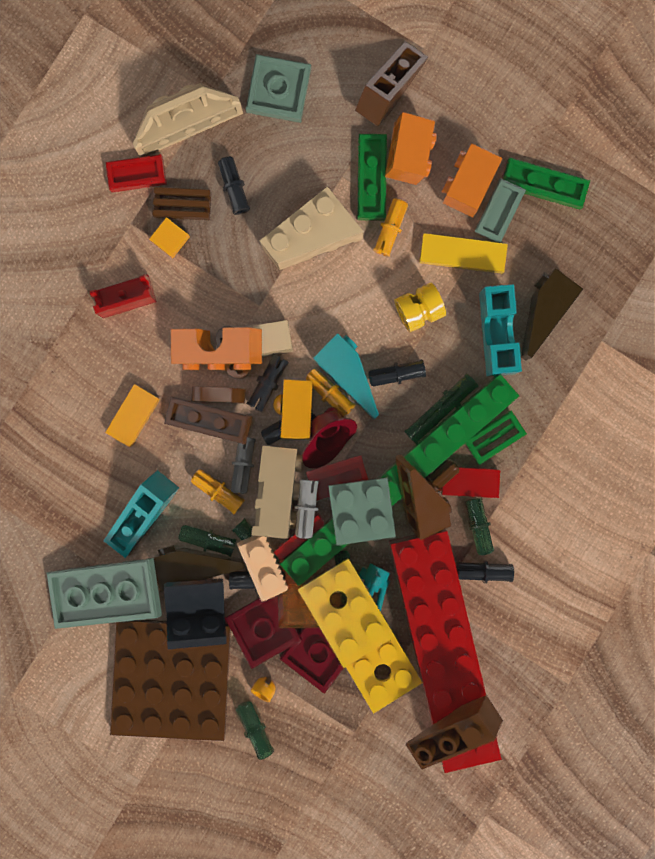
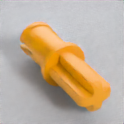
M401 199L392 200L384 223L381 222L380 224L382 229L373 249L374 252L380 255L383 253V256L390 257L397 234H401L402 231L400 226L408 208V203Z
M314 368L307 374L306 381H313L312 387L322 396L321 400L323 402L327 401L332 407L336 408L344 418L352 411L351 409L355 408L356 405L338 389L339 385H334L318 369Z
M202 469L197 470L191 478V483L209 495L211 501H217L231 511L233 515H235L245 501L225 487V482L221 484Z

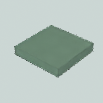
M256 54L246 104V113L301 123L312 69L311 64Z

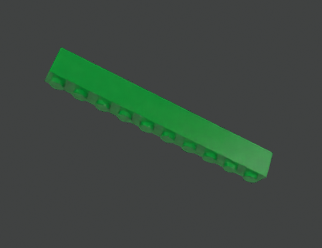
M501 374L493 377L408 450L403 457L423 478L427 477L519 397V394ZM396 462L376 478H388L391 506L402 498ZM333 516L311 538H308L281 560L280 565L298 586L348 545H337Z

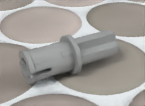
M300 479L298 505H295V509H298L295 535L298 538L308 539L313 535L315 511H318L316 496L319 481Z

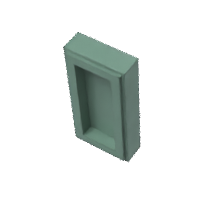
M500 178L474 232L497 243H501L526 190Z

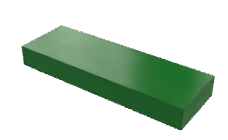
M359 134L357 220L385 221L386 219L385 172L387 165V134Z
M511 157L507 160L502 177L503 180L525 189L524 194L578 210H581L584 206L591 181Z

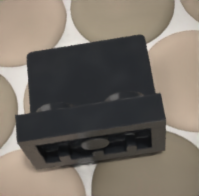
M222 578L168 582L164 584L168 649L227 644L224 614V583Z

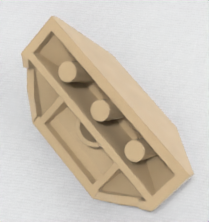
M202 83L184 86L178 93L169 97H159L153 104L147 106L133 142L134 148L140 157L148 156L243 114L239 98Z

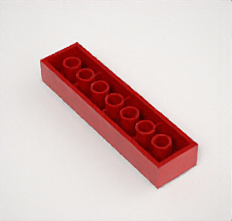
M445 529L422 540L416 534L388 540L432 725L460 706L486 695L448 531ZM497 737L492 742L442 761L444 773L502 760Z

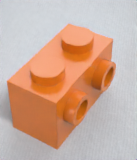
M405 112L401 113L394 123L385 177L417 185L424 177H428L432 166L429 154L435 145L437 133L433 132L434 120Z
M472 143L467 153L461 150L454 165L459 170L455 178L448 177L442 190L443 193L447 194L443 204L473 218L502 158Z

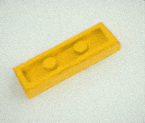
M424 233L419 263L503 274L508 244Z

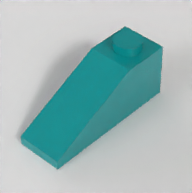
M337 333L313 359L374 420L379 413L359 354L355 351L358 346L347 335L342 338Z
M158 470L139 486L103 541L126 558L179 490V487Z

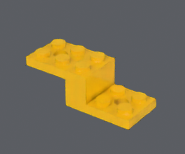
M346 559L298 589L343 668H347L373 714L422 684L417 672L349 559ZM335 591H341L347 596V602L341 608H335L330 603V596ZM380 664H386L391 669L390 676L385 680L378 679L374 674L375 668Z

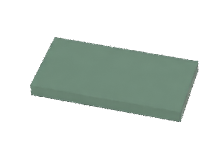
M153 558L46 572L55 629L152 619L162 616Z

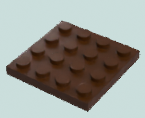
M133 620L116 622L110 735L224 741L226 736L231 641L229 625L225 624L227 644L168 649L167 621Z

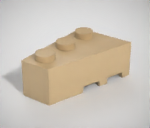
M326 187L262 238L260 244L276 267L282 270L312 259L314 256L327 251H334L346 244L361 241L364 231L331 190Z
M262 446L258 478V498L255 502L256 518L255 526H252L251 535L287 539L290 529H296L297 512L292 511L293 500L299 499L300 483H295L296 472H301L302 455H298V449Z

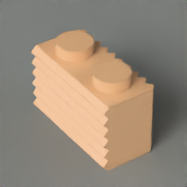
M251 536L237 543L261 601L287 591L288 585L285 583L286 581L283 578L281 569L278 567L279 564L276 562L274 553L271 551L272 548L269 546L267 537Z

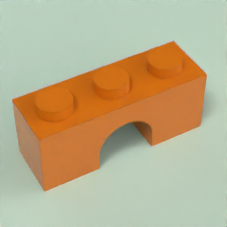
M251 327L223 328L222 343L216 350L211 345L210 330L171 329V364H182V370H200V365H208V370H225V364H234V370H251V364H262V329Z

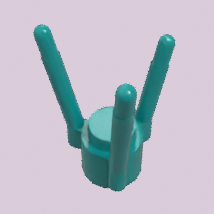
M370 563L368 569L362 567L359 577L361 580H365L363 584L369 588L368 592L371 597L374 591L377 593L379 591L376 605L381 612L385 593L390 583L388 580L390 573ZM345 593L334 604L335 608H339L346 601L347 596Z

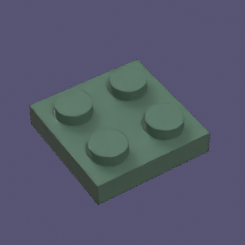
M387 477L329 485L337 545L396 537Z

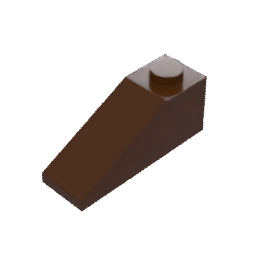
M404 42L365 85L355 111L379 126L398 103L427 61L428 56L407 42Z
M401 454L395 456L407 525L420 540L450 527V513L452 509L449 501L445 497L442 498Z

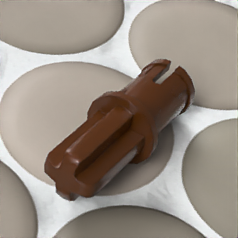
M448 459L431 475L425 477V480L436 492L441 493L443 491L442 487L458 474L460 469L454 461Z

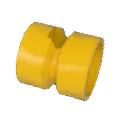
M432 282L417 288L415 295L407 293L394 299L400 319L409 333L423 327L426 320L432 323L446 316L443 300Z

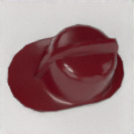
M329 407L324 413L315 417L311 421V440L302 453L303 464L308 468H319L331 462L339 454L347 441L356 433V422L350 418H344L334 407Z

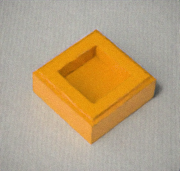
M166 217L149 240L173 259L190 236Z

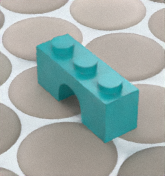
M514 284L484 287L479 292L486 377L500 374L502 376L515 375L522 372L520 344L515 342L513 334V318L517 314Z

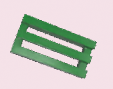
M511 410L482 428L465 443V446L468 447L476 463L480 465L527 433ZM508 419L512 422L480 444L473 445L474 441ZM516 428L518 431L516 434L480 456L478 453L480 450Z

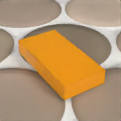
M284 379L281 438L310 439L313 381Z
M134 384L105 433L126 446L132 447L160 398Z

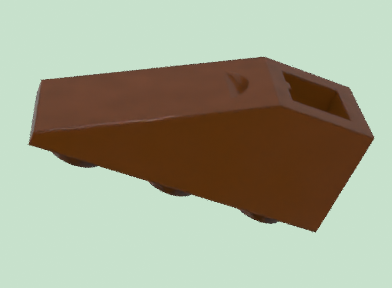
M485 695L460 706L406 742L405 745L422 770L496 740L503 719L488 696Z

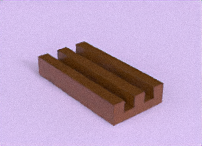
M154 187L155 198H153L154 210L152 213L154 218L167 217L168 219L210 221L211 190ZM161 196L205 198V201L161 199ZM161 206L205 209L204 212L161 210Z

